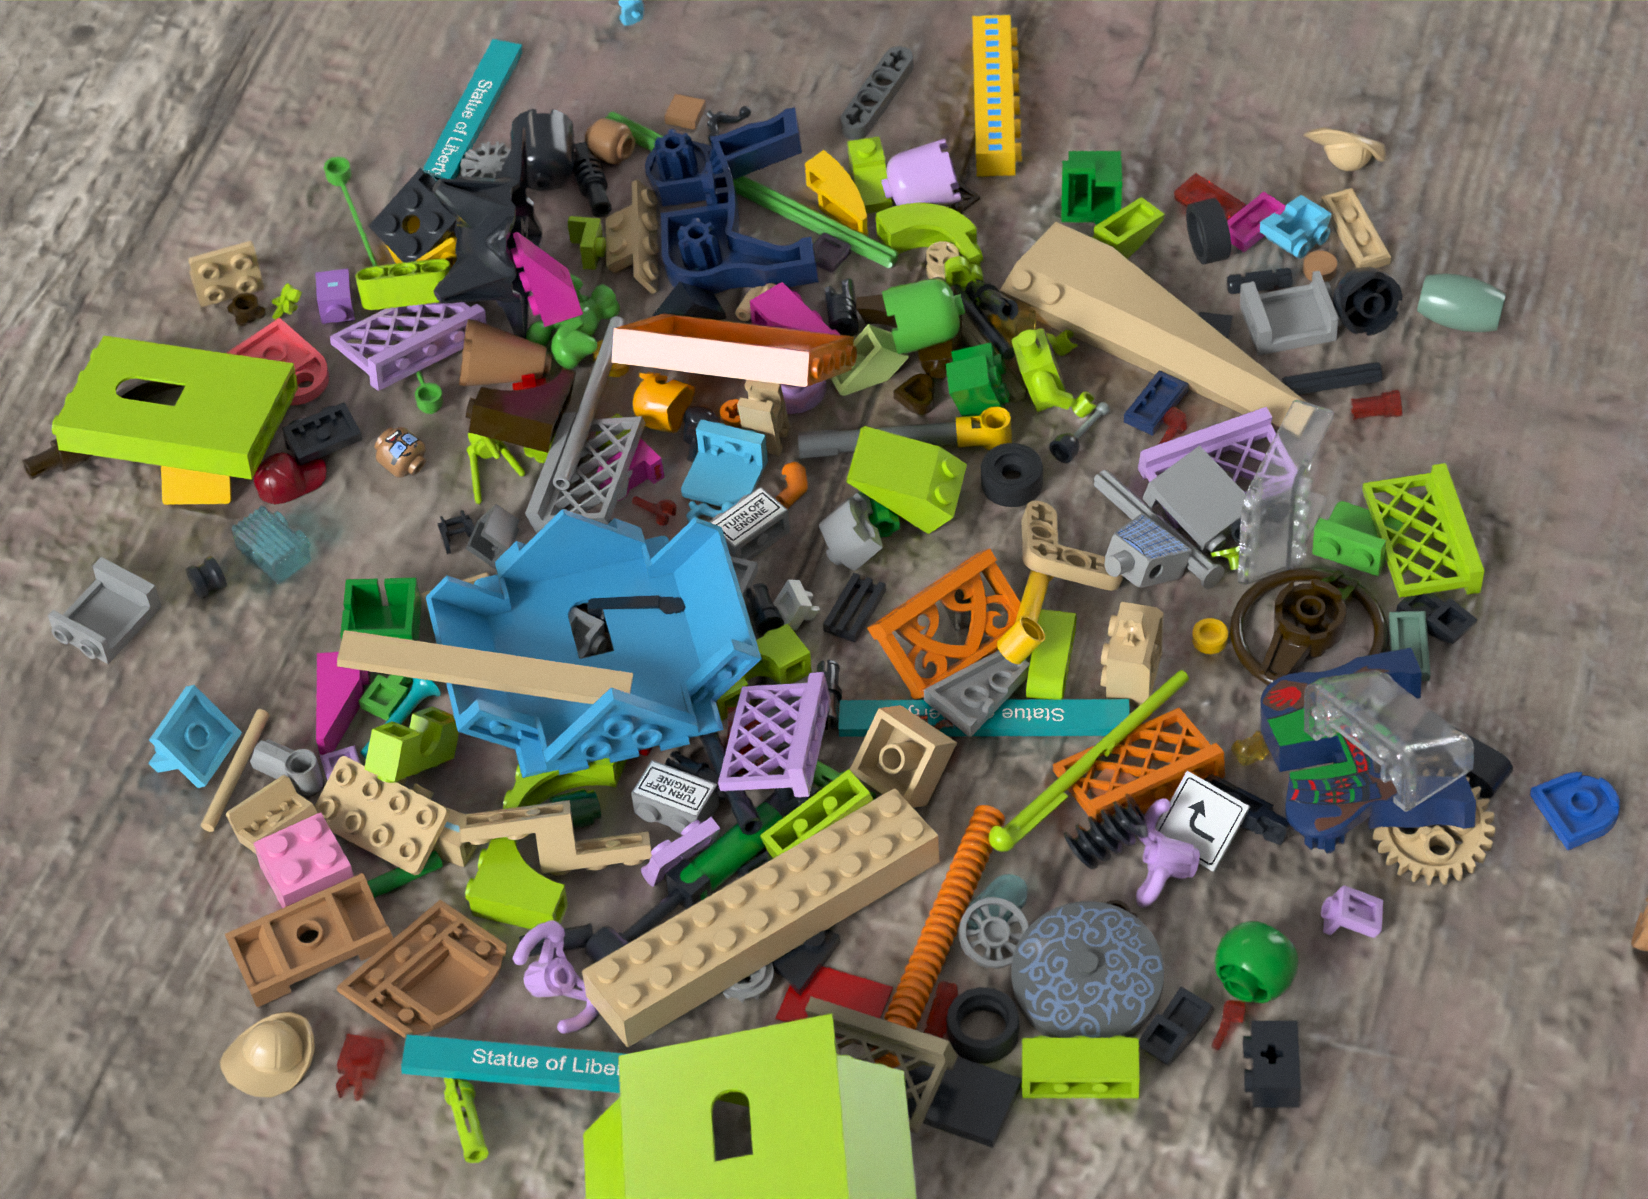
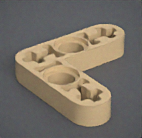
M1030 501L1027 504L1021 520L1022 559L1029 569L1104 590L1112 591L1120 587L1124 576L1113 577L1107 573L1104 565L1105 556L1058 545L1057 513L1052 506L1042 501Z

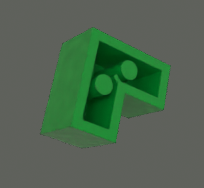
M991 342L952 351L953 362L946 364L949 394L961 416L981 415L984 410L994 406L1006 409L1005 404L1010 403V396L1006 383H1002L1001 376L1006 374V365L1002 354L997 355Z

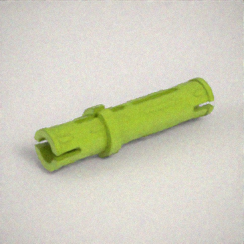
M444 1078L446 1086L444 1091L445 1101L452 1108L465 1161L469 1163L481 1162L487 1158L489 1152L485 1145L480 1120L473 1100L475 1098L474 1086L465 1079ZM457 1086H459L463 1098L461 1101L458 1096ZM466 1118H468L469 1124H470V1127H471V1132H470V1133L468 1132V1129H467V1125H466V1121H465Z

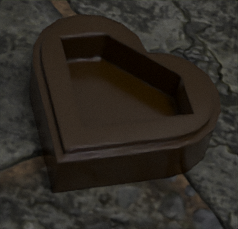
M915 374L893 390L894 399L914 414L924 415L931 412L934 408V380L927 374Z

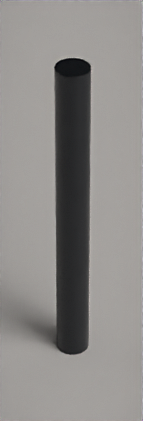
M959 284L953 285L958 295H961L964 310L997 351L1002 354L1005 360L1012 359L1015 356L1014 348L974 303L966 291Z

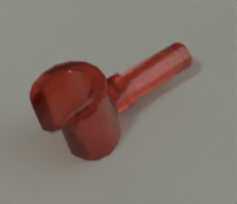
M1172 407L1164 417V423L1169 428L1159 444L1171 441L1177 433L1181 434L1187 429L1186 414L1177 407Z
M637 496L632 499V504L655 514V520L661 526L669 524V516L666 513H669L671 516L676 515L677 507L672 500L663 499L655 504Z
M1227 1000L1224 1003L1222 1021L1211 1044L1213 1049L1220 1050L1230 1030L1231 1022L1244 1023L1246 1002Z

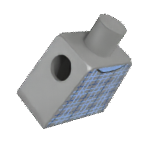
M1142 513L1113 534L1105 556L1104 565L1110 576L1117 577L1122 575L1135 586L1143 588L1182 578L1192 550Z

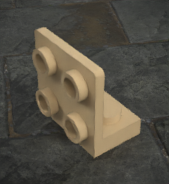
M252 241L188 259L191 269L189 272L200 307L232 299L241 293H254L264 290Z

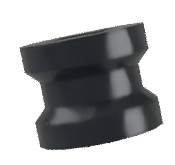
M213 556L205 558L203 564L199 566L191 565L186 568L188 579L200 599L207 597L209 592L215 588L221 590L227 587L225 576Z

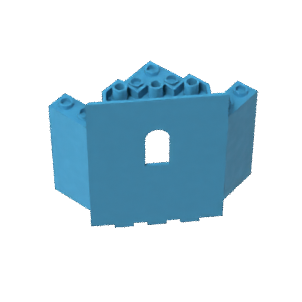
M562 509L527 544L516 541L495 561L497 575L477 579L474 584L446 576L426 596L437 644L633 673L630 693L610 688L594 704L446 683L458 732L515 749L522 778L559 770L560 775L588 769V762L609 758L610 763L638 757V750L654 746H660L661 751L690 744L689 738L724 730L716 701L761 660L722 527L696 517L671 541L665 536L645 540L642 528L614 518L606 525ZM659 595V597H681L686 608L684 612L681 611V613L665 614L660 609H604L603 612L614 651L579 659L569 622V614L577 605L588 603V600L591 598Z

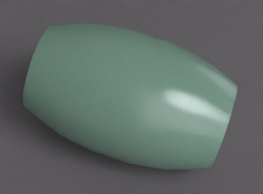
M1460 274L1426 275L1417 312L1437 324L1460 331H1497L1506 294L1489 283Z

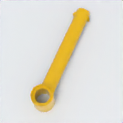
M1030 570L1015 624L997 641L1000 653L1013 664H1021L1045 640V633L1038 624V619L1048 584L1054 576Z

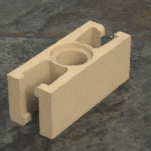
M746 380L745 389L748 391V399L740 397L737 404L742 428L766 435L767 453L780 456L783 447L780 444L779 435L780 437H786L790 429L781 384Z

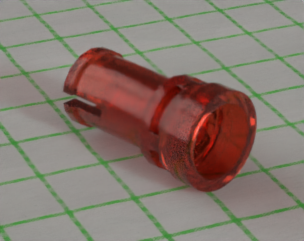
M1398 389L1381 392V395L1350 398L1353 420L1384 416V418L1402 417V403Z

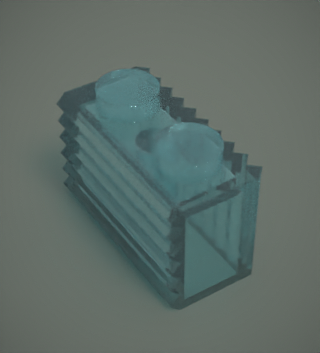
M260 505L259 509L249 513L248 517H244L242 521H239L237 525H233L231 528L237 549L245 554L251 562L253 561L255 565H258L277 584L282 583L312 561L309 552L311 544L306 535L300 530L296 532L291 530L284 516L278 511L272 513L265 506Z

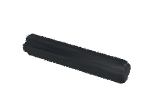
M1372 362L1285 376L1282 378V383L1297 395L1380 382L1383 373L1380 363Z

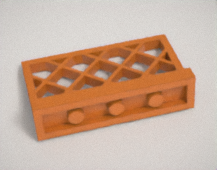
M1179 707L1139 725L1113 748L1112 754L1120 755L1118 763L1099 761V757L1087 772L1086 778L1081 777L1068 791L1088 816H1092L1099 823L1103 821L1100 811L1102 808L1111 815L1115 814L1113 806L1115 800L1124 807L1128 806L1125 794H1130L1142 813L1145 814L1155 801L1163 798L1169 800V802L1171 801L1187 771L1203 780L1210 774L1224 778V751L1217 743L1211 745ZM1176 722L1183 728L1181 735L1163 732L1165 727ZM1138 739L1152 740L1149 749L1133 747L1131 745L1132 742ZM1159 742L1177 744L1174 753L1156 749ZM1094 746L1054 763L1053 772L1059 778ZM1184 746L1200 748L1199 751L1190 755L1181 754ZM1127 756L1145 759L1143 767L1124 765ZM1152 760L1171 763L1157 770L1149 769ZM1105 768L1115 770L1111 782L1093 779L1096 770L1103 771ZM1120 772L1139 777L1127 784L1117 783ZM1091 787L1107 791V793L1091 800L1087 797L1088 790Z

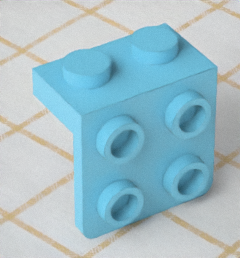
M701 419L696 428L698 453L681 487L682 496L720 507L726 501H731L735 505L743 496L751 494L755 490L768 462L766 435L753 430L739 429L720 422H710Z

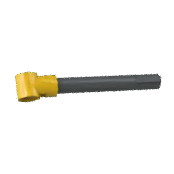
M996 406L987 408L981 415L955 417L956 421L874 428L932 445L958 444V448L984 446L990 451L998 445L1012 443L1010 413L1006 409ZM861 429L798 432L800 458L839 455L838 453L854 452Z

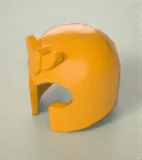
M639 373V377L644 380L641 381L633 396L634 415L636 417L642 416L647 428L670 433L678 432L685 410L693 400L695 387L674 379L666 383L667 376L661 375V373Z

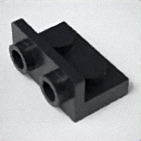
M345 402L336 406L325 407L319 413L304 419H296L289 425L282 427L285 446L288 450L292 451L300 466L362 440L361 431Z

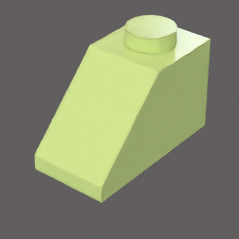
M868 324L855 338L853 346L857 348L855 365L852 366L851 371L832 377L831 380L838 393L846 396L888 381L909 356L905 353L898 355L892 332Z

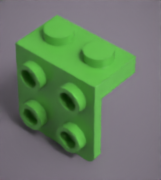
M1345 501L1338 502L1328 520L1318 519L1314 527L1312 554L1377 577L1379 576L1386 563V540L1378 538L1368 509ZM1389 516L1384 521L1385 526L1397 532L1403 526L1402 522Z

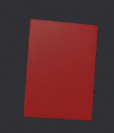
M822 966L801 995L791 985L789 986L775 1018L784 1022L807 1019L808 1015L805 1008L810 998L814 997L880 1019L893 987Z

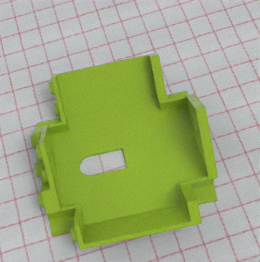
M833 1013L618 1056L620 1097L583 1133L586 1199H917L904 1071L887 1067L881 1063H870L854 1059L849 1055L836 1054ZM716 1100L750 1108L752 1155L721 1161L715 1160L712 1111Z

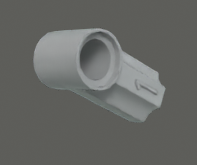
M270 739L266 741L260 740L255 746L250 760L253 769L276 779L286 775L290 778L296 792L302 797L312 796L321 790L324 779L313 752L307 749L294 751Z

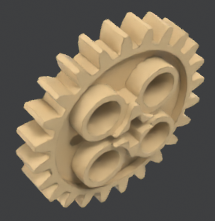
M1424 767L1421 768L1420 774H1428ZM1436 767L1434 774H1441L1440 767ZM1452 770L1449 774H1455V771ZM1475 787L1471 789L1476 799L1475 827L1462 829L1450 825H1436L1431 829L1425 826L1414 828L1417 832L1408 835L1402 833L1399 827H1379L1373 833L1374 840H1383L1378 845V853L1390 852L1387 856L1386 864L1389 866L1396 862L1400 863L1398 875L1404 874L1407 870L1413 871L1412 882H1415L1420 874L1425 875L1427 885H1431L1434 876H1439L1441 883L1446 885L1449 874H1452L1456 880L1461 881L1462 869L1464 868L1467 872L1473 874L1476 867L1474 861L1483 864L1486 857L1484 851L1491 850L1493 841L1489 838L1494 837L1495 827L1488 824L1493 822L1494 812H1484L1489 806V799L1477 800L1481 788ZM1454 841H1461L1462 844L1458 845ZM1440 845L1448 853L1436 855L1430 850V847Z

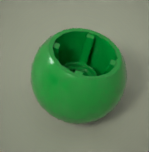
M1258 921L1242 922L1231 928L1221 938L1215 952L1214 963L1218 978L1222 981L1224 988L1229 994L1244 1002L1267 1003L1274 1001L1291 987L1298 971V955L1292 942L1275 928Z

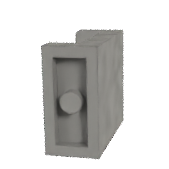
M1320 271L1312 272V283L1309 285L1258 294L1254 282L1241 284L1240 309L1258 356L1336 341L1337 327L1341 326L1342 322L1332 303L1330 283L1328 281L1324 282Z
M1200 445L1150 481L1142 498L1151 509L1160 503L1196 541L1197 549L1203 554L1208 551L1211 553L1218 551L1227 542V537L1232 534L1233 523L1242 516L1251 517L1256 507V504Z
M100 557L92 566L96 580L63 615L52 610L48 617L52 627L51 632L58 641L63 644L70 643L79 648L87 657L91 659L98 658L109 664L161 608V603L154 584Z

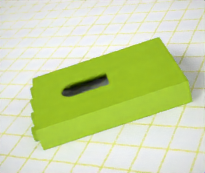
M103 335L97 348L92 350L87 366L84 370L80 371L74 389L67 394L65 405L60 414L54 417L52 433L56 435L58 448L62 451L253 479L298 390L294 363ZM130 379H143L185 386L175 406L124 399L116 393L118 386Z

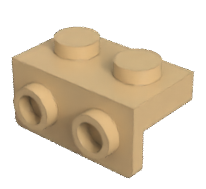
M282 775L227 811L226 816L239 842L256 853L254 842L318 813L313 803L296 792L290 778Z

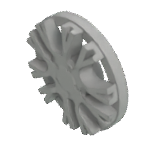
M487 142V144L481 143L482 147L475 150L469 149L465 153V158L461 160V175L495 178L497 173L501 172L511 149L505 147V143L500 144L499 142H496V145H491L490 142ZM467 169H475L466 173Z
M984 898L975 902L966 910L960 921L958 937L965 955H968L979 966L999 969L1012 964L1013 956L1003 959L1000 952L1001 947L1007 948L1014 954L1016 945L1007 942V940L1012 939L1019 942L1029 925L1022 911L1013 903L1001 898ZM988 905L1000 906L998 917H991ZM979 908L980 912L986 919L984 922L975 912L976 909ZM1010 910L1013 916L1006 922L1002 917ZM968 919L975 922L979 929H966ZM1020 922L1022 933H1011L1009 925ZM978 935L979 940L968 943L967 937ZM982 945L985 948L983 957L973 950L976 946ZM990 949H995V961L990 960Z

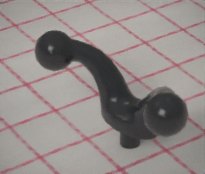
M742 106L739 109L738 116H730L722 111L714 114L709 110L706 114L710 118L707 126L711 131L708 135V141L711 143L710 136L720 135L718 123H738L751 115L750 107Z

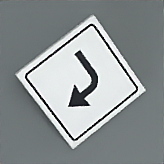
M1187 771L1170 801V809L1164 812L1155 829L1167 838L1193 844L1194 848L1199 849L1200 852L1199 864L1215 872L1248 813L1250 806Z

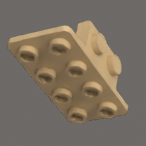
M346 756L340 757L314 806L317 813H322L333 833L413 875L420 874L450 816L449 809L431 799L434 792L414 783L412 789L404 786L407 781L406 778L399 780L397 783H387L379 780L376 774L364 770V765Z

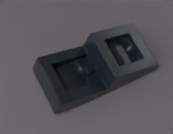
M1433 593L1407 596L1397 605L1396 612L1425 611L1427 634L1450 644H1454L1478 620L1453 599L1449 598L1446 602H1443Z
M1181 986L1162 1015L1157 1013L1139 1039V1048L1169 1066L1186 1049L1215 1011L1213 1005Z

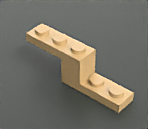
M570 800L459 815L461 843L470 842L474 845H480L490 842L493 838L507 837L508 839L517 840L527 837L530 833H536L541 874L565 875L573 869L580 868L601 870L609 864L617 863L638 865L652 856L649 831L575 841Z

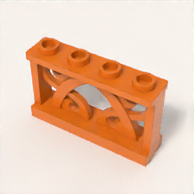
M990 548L974 554L867 627L873 639L878 640L908 687L913 700L923 698L924 689L974 664L979 659L981 660L999 651L997 641L1015 624L1021 602L997 566V559ZM979 572L983 573L996 595L985 596ZM958 589L962 590L964 593L963 600L971 598V603H957L954 597L955 592ZM940 600L944 606L953 611L966 612L971 610V623L964 645H950L931 639L936 633L939 624V613L935 604L937 601ZM998 603L1005 608L1008 613V621L1004 627L996 628L993 625L994 616L1002 615L996 611L986 612V604ZM920 615H925L930 621L924 635L920 632L926 626L918 624V617ZM893 631L913 645L908 655L903 651L893 635ZM983 633L991 637L980 645ZM921 650L927 652L922 658L923 669L926 668L928 662H933L936 665V672L931 678H923L915 670V659ZM946 658L959 659L947 668Z

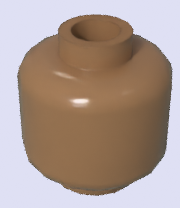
M602 118L596 121L593 126H590L585 133L587 147L592 155L598 157L601 161L619 164L623 160L628 159L633 152L635 145L634 136H632L630 128L623 123Z

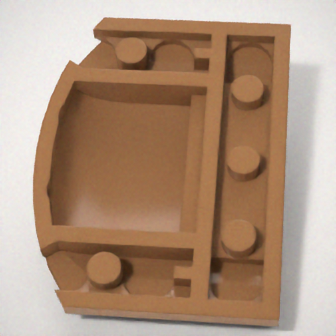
M439 900L337 986V992L403 1038H406V1034H426L460 1017L486 993L500 972L503 956H506L507 944L442 900Z

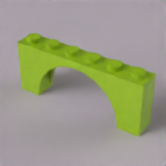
M609 758L588 762V769L563 775L559 774V770L525 778H522L518 764L515 774L516 782L513 789L508 790L505 794L503 809L539 805L560 792L576 787L594 785L617 787L627 759L610 763ZM507 837L493 838L488 848L482 849L478 860L479 870L475 879L470 878L466 887L465 898L469 900L472 916L530 930L538 924L550 920L561 924L568 907L565 885L547 879L534 871L517 850L518 839L512 840Z

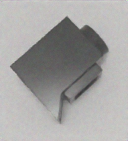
M495 504L477 521L466 549L496 569L495 561L515 542L520 530L517 527L520 520Z

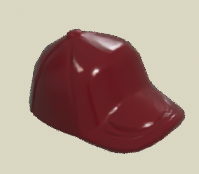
M280 452L269 456L260 463L254 475V484L261 500L274 505L282 504L318 489L325 481L327 469L324 461L320 458L300 466L297 460L289 453Z

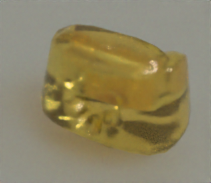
M1256 731L1252 737L1243 740L1238 739L1231 747L1232 753L1243 766L1250 765L1258 760H1264L1265 756L1270 752L1260 731Z

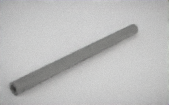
M612 317L554 476L553 485L560 490L569 488L613 364L614 328L626 325V321L621 317Z

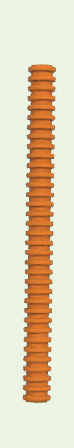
M979 805L974 809L973 816L970 818L969 825L966 827L953 862H951L945 880L942 882L941 889L937 895L938 898L935 899L925 926L922 928L917 945L914 947L913 954L909 958V964L905 967V973L902 975L901 982L897 986V992L894 993L892 1002L888 1006V1012L885 1013L884 1020L916 1030L917 1023L921 1019V1013L925 1010V1004L929 1001V994L933 991L934 984L941 973L942 965H944L946 956L950 952V947L953 945L954 937L958 933L961 918L970 905V900L977 889L978 881H980L982 872L985 870L986 863L989 861L990 854L993 851V847L989 842L990 830L994 826H1004L1005 817L995 807ZM887 1054L874 1060L875 1063H881L890 1068L900 1066L897 1056Z

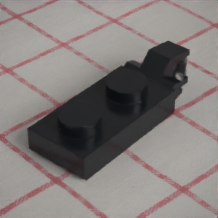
M1210 774L1204 779L1250 806L1240 825L1241 828L1263 835L1265 840L1278 845H1282L1288 840L1291 825L1287 818L1273 811V804L1214 774Z

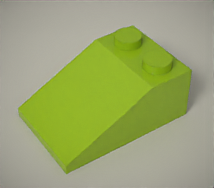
M864 426L859 433L846 482L922 531L930 534L954 518L967 464L939 446Z

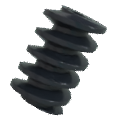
M1125 794L1128 804L1126 807L1116 800L1113 802L1115 814L1111 815L1102 808L1100 810L1102 822L1099 823L1092 816L1088 817L1089 830H1086L1080 824L1075 825L1078 837L1074 838L1068 832H1064L1065 840L1074 855L1091 870L1098 868V858L1103 862L1110 860V850L1115 854H1120L1123 852V843L1128 846L1135 845V834L1141 839L1148 837L1145 817L1130 794Z

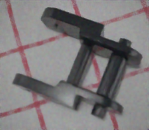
M463 510L460 511L461 516L447 520L440 516L441 522L437 523L447 555L451 554L450 536L466 532L467 536L471 537L475 528L472 519H470L469 515H465ZM460 523L464 525L462 528L448 531L447 528Z

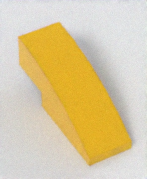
M825 150L821 151L805 163L806 186L818 194L819 210L831 219L868 236L867 215L858 188L839 162Z

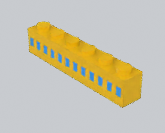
M1010 15L972 16L976 176L1016 175L1015 162H1022L1021 142H1015V139L1021 138L1020 119H1014V115H1020V96H1013V92H1019V73H1012V70L1018 69V50H1012V47H1018L1017 28H1011Z

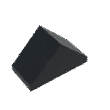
M679 281L652 315L654 317L661 314H672L713 320L727 318L726 312L713 292Z

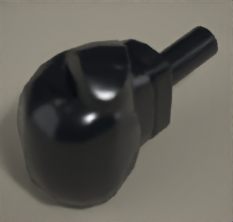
M691 406L684 413L683 440L690 444L687 460L690 462H694L697 455L696 428L700 420L721 422L720 418L715 416L714 411L708 407Z

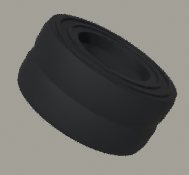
M1005 443L992 448L984 456L981 463V487L986 497L993 503L1004 507H1020L1033 501L1040 494L1043 486V464L1040 456L1032 448L1019 443ZM1012 470L1021 474L1019 478L1014 480L1003 477L1005 472Z

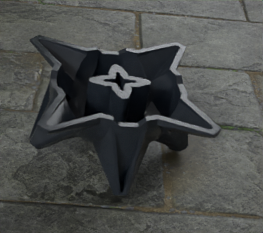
M518 127L513 137L510 153L501 172H498L495 178L459 176L456 179H439L433 186L432 192L450 210L457 220L455 225L457 261L433 291L440 303L496 300L498 306L503 308L514 335L526 339L529 318L528 297L531 296V291L525 292L519 273L525 271L524 267H516L511 253V249L517 247L513 233H520L537 247L541 248L543 228L535 214L534 202L527 196L526 188L530 186V179L528 176L525 127Z

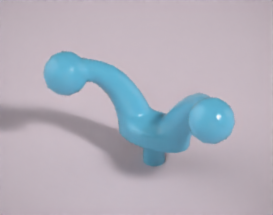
M691 501L688 505L692 510L686 514V517L688 518V523L694 517L698 518L700 515L714 518L716 515L727 511L734 504L731 501H726L722 504V510H715L706 503L697 506L694 501Z

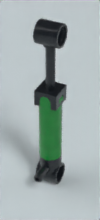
M812 782L809 797H795L793 788H775L774 793L756 807L762 821V828L759 832L753 835H745L742 833L738 823H736L691 862L684 858L666 873L668 896L623 933L615 931L610 926L599 929L588 941L585 954L596 963L647 933L679 905H682L687 910L712 895L716 888L765 848V844L760 836L822 788Z

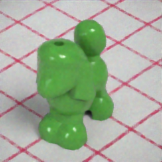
M570 274L583 315L547 327L544 326L541 319L532 323L526 333L527 340L546 346L550 341L551 331L558 329L552 339V355L559 365L569 370L576 368L580 361L596 352L598 343L592 336L597 329L598 323L602 319L607 320L616 317L621 310L613 290L603 284L598 285L593 290L590 298L580 294L579 290L583 283L573 274Z

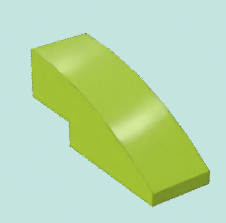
M1140 197L1094 226V235L1091 238L1112 246L1128 259L1164 220L1165 214Z

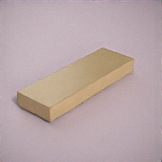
M1352 188L1321 197V205L1325 210L1332 213L1330 221L1356 268L1368 266L1379 268L1390 264L1391 256Z

